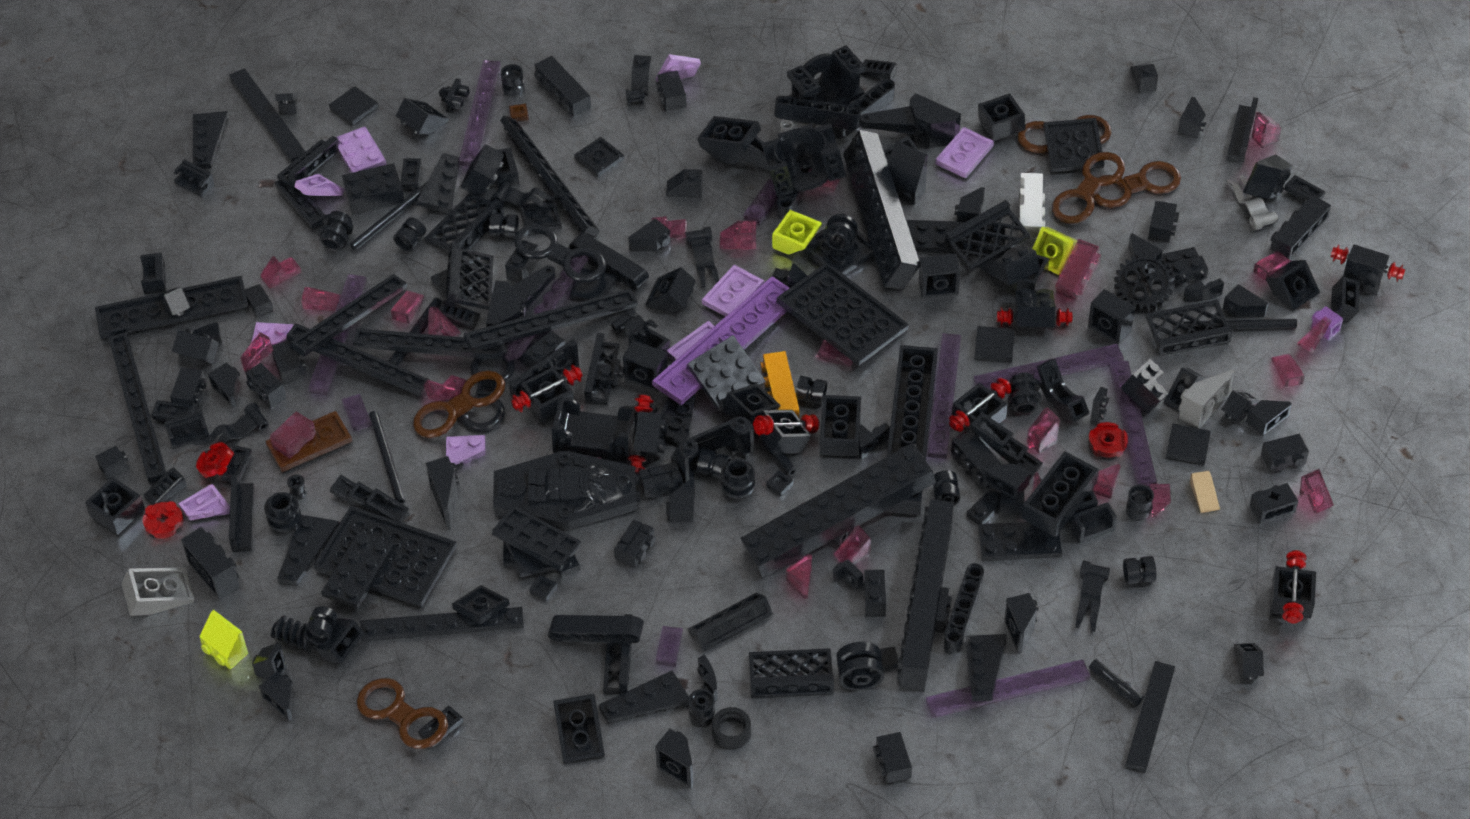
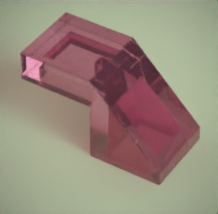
M451 375L443 384L427 380L424 388L429 399L448 402L462 393V387L466 379Z

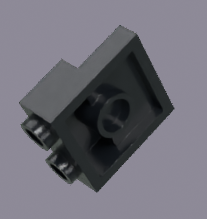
M1195 247L1162 254V264L1169 263L1167 270H1173L1170 276H1175V280L1172 281L1175 285L1207 279L1208 267L1203 257L1198 255Z

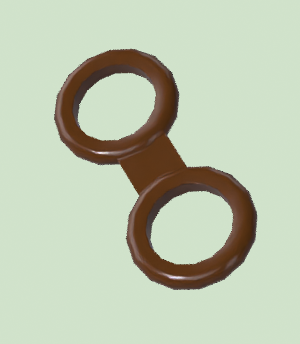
M1083 115L1077 118H1096L1097 124L1104 130V134L1100 137L1101 145L1110 139L1112 135L1111 126L1102 117ZM1044 121L1026 123V130L1018 132V141L1027 151L1033 153L1047 152L1046 144H1031L1025 137L1026 133L1030 130L1043 129Z
M1099 152L1088 158L1083 165V176L1085 179L1077 189L1061 192L1054 199L1052 212L1055 218L1063 223L1077 224L1090 217L1095 208L1093 198L1102 189V186L1112 185L1122 178L1125 172V163L1122 158L1111 152ZM1101 160L1113 161L1118 166L1117 171L1108 178H1097L1090 173L1091 167ZM1071 197L1082 198L1087 203L1086 209L1076 216L1064 215L1059 210V207L1064 200Z
M1153 161L1145 164L1139 173L1125 176L1114 183L1124 190V195L1121 198L1108 200L1102 198L1097 193L1093 199L1096 204L1102 207L1118 208L1125 205L1131 199L1133 193L1147 190L1155 194H1168L1176 190L1180 185L1181 175L1174 165L1163 161ZM1154 169H1162L1169 172L1174 180L1166 186H1157L1147 180L1146 174ZM1102 175L1098 178H1108L1112 175Z
M489 370L480 371L472 375L464 383L461 394L448 402H431L418 410L413 420L415 432L426 438H435L446 434L452 429L456 419L473 409V406L485 407L496 402L505 390L503 377L499 373ZM485 379L497 382V387L491 395L479 399L470 396V390L477 382ZM434 410H445L449 413L446 422L436 429H425L421 426L423 418Z
M379 678L369 682L359 692L357 706L362 715L370 719L379 720L389 717L391 721L400 726V738L408 747L413 749L433 747L447 733L448 721L442 711L433 707L414 709L405 703L404 688L398 681L391 678ZM388 687L396 692L394 702L385 709L372 710L366 706L367 697L376 689ZM431 716L439 721L438 730L429 738L416 740L408 735L410 725L418 718Z

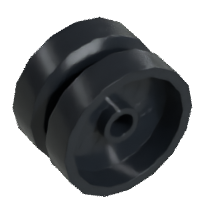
M864 641L853 642L843 646L836 653L839 683L842 687L856 691L867 690L876 687L884 680L881 649L877 645Z

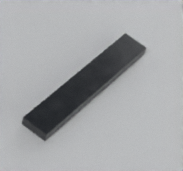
M1158 661L1154 663L1125 765L1127 768L1146 773L1175 670L1173 665Z

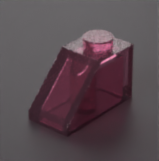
M1259 111L1256 112L1251 138L1261 148L1279 141L1280 125L1271 117Z
M737 221L720 232V249H756V221Z
M1048 407L1041 412L1028 429L1027 434L1029 447L1035 449L1039 454L1056 444L1060 419Z

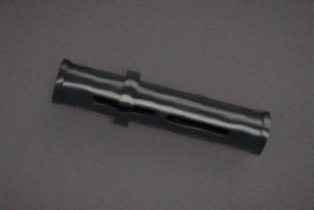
M1096 658L1091 662L1089 669L1117 690L1118 695L1124 696L1135 706H1138L1143 701L1144 696L1131 687L1130 682L1121 679L1101 663L1099 659Z

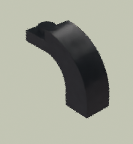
M1051 358L1036 366L1042 381L1040 382L1041 390L1049 404L1061 417L1075 422L1090 414L1084 396L1074 394L1065 384L1056 359Z

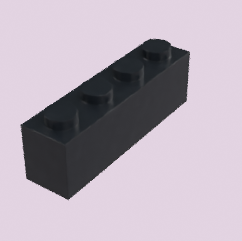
M553 56L535 64L534 76L536 80L540 81L545 89L553 94L555 100L560 102L567 112L569 111L573 116H576L591 108L590 95Z
M1314 195L1305 200L1300 209L1293 212L1289 221H1285L1281 229L1273 233L1270 239L1272 241L1270 249L1289 260L1327 220L1331 205Z

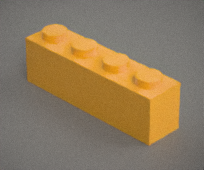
M786 351L763 354V362H760L761 373H765L766 376L763 378L766 381L764 383L765 388L769 389L767 393L781 405L779 410H793L799 418L800 410Z

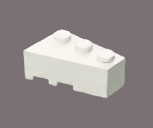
M1021 173L1019 221L1031 235L1030 238H1037L1041 227H1045V220H1042V218H1045V207H1042V204H1045L1043 174ZM1019 231V238H1020V237L1023 236V234L1021 233V231Z

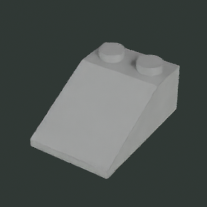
M1231 369L1196 382L1189 389L1186 388L1181 395L1182 403L1178 409L1180 411L1179 420L1191 427L1200 429L1229 397L1235 371Z
M186 567L128 569L121 583L130 616L152 615L192 603L195 600Z

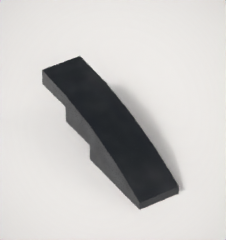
M983 412L971 424L970 427L1008 463L1023 467L1030 472V479L1042 467L1043 462L1028 453L1029 448L1013 438V432Z
M342 474L329 491L362 510L398 522L402 520L409 510L408 507L377 488L372 490L359 481L354 483Z

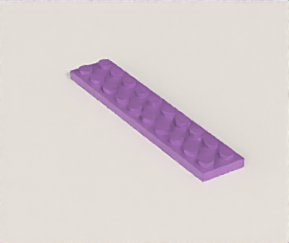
M774 277L769 278L652 380V386L680 405L684 404L702 388L686 365L732 335L735 336L742 348L746 349L787 312V310L776 303V300L789 287Z

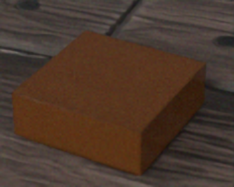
M526 103L509 106L511 118L516 119L518 122L529 120Z

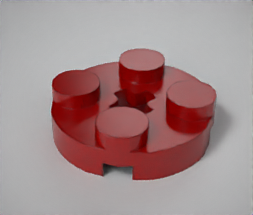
M1099 423L1089 433L1088 443L1093 450V454L1097 457L1102 456L1106 458L1122 456L1128 443L1126 431L1124 429L1122 431L1118 428L1119 425L1115 423ZM1106 438H1109L1112 442H1106L1104 440Z
M215 443L209 447L211 450L207 453L203 452L199 456L196 468L204 478L213 477L217 474L223 475L227 471V465L234 452L225 443Z
M173 501L149 505L146 507L143 516V525L146 532L153 534L156 538L173 536L177 533L176 530L182 527L184 522L181 509ZM161 518H167L163 523L160 521Z

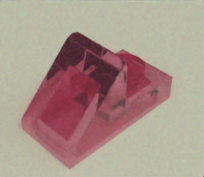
M273 256L260 277L268 288L271 289L302 272L300 266L292 257L279 263L275 256Z
M437 307L429 309L428 334L435 335L441 328V332L445 336L459 337L462 334Z
M1320 469L1301 476L1299 494L1300 496L1307 495L1314 513H1319L1334 506Z

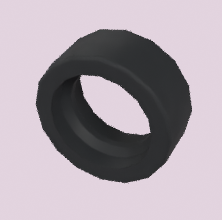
M727 707L717 712L712 720V735L715 742L727 749H736L745 745L751 737V720L749 715L737 707ZM736 720L744 725V731L736 736H727L720 732L719 726L725 721Z

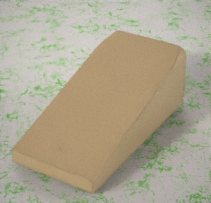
M1210 471L1192 473L1189 483L1200 513L1220 510Z

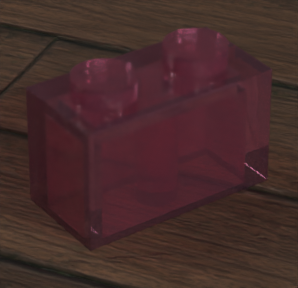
M296 411L270 435L273 448L291 458L308 441L314 438L316 434L314 422Z

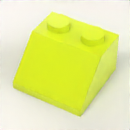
M789 210L772 233L773 249L788 255L804 250L822 226V222Z
M1042 226L1032 249L1038 255L1049 258V271L1061 275L1072 261L1080 242L1050 227Z
M213 610L199 636L202 644L201 649L207 655H213L221 666L225 665L231 670L249 654L244 636L240 629Z

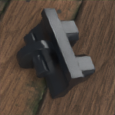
M458 78L455 79L452 87L447 86V88L443 87L439 90L441 101L446 102L448 105L446 112L452 113L454 108L462 110L464 98H460V96L468 98L470 94L469 86L462 85L461 79Z

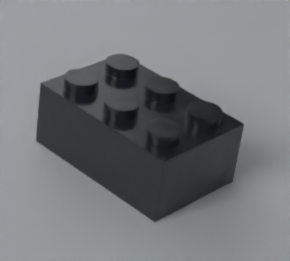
M394 163L342 175L352 215L397 205L404 200L402 185Z
M823 395L820 455L858 457L861 396Z
M200 527L181 539L188 563L219 600L240 588L238 582L240 577L235 570V562L231 557L227 558L225 556L226 553L220 544H215V539L210 532L206 533Z

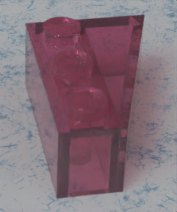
M1078 239L1055 285L1056 293L1076 301L1079 296L1083 295L1087 283L1101 262L1099 246Z

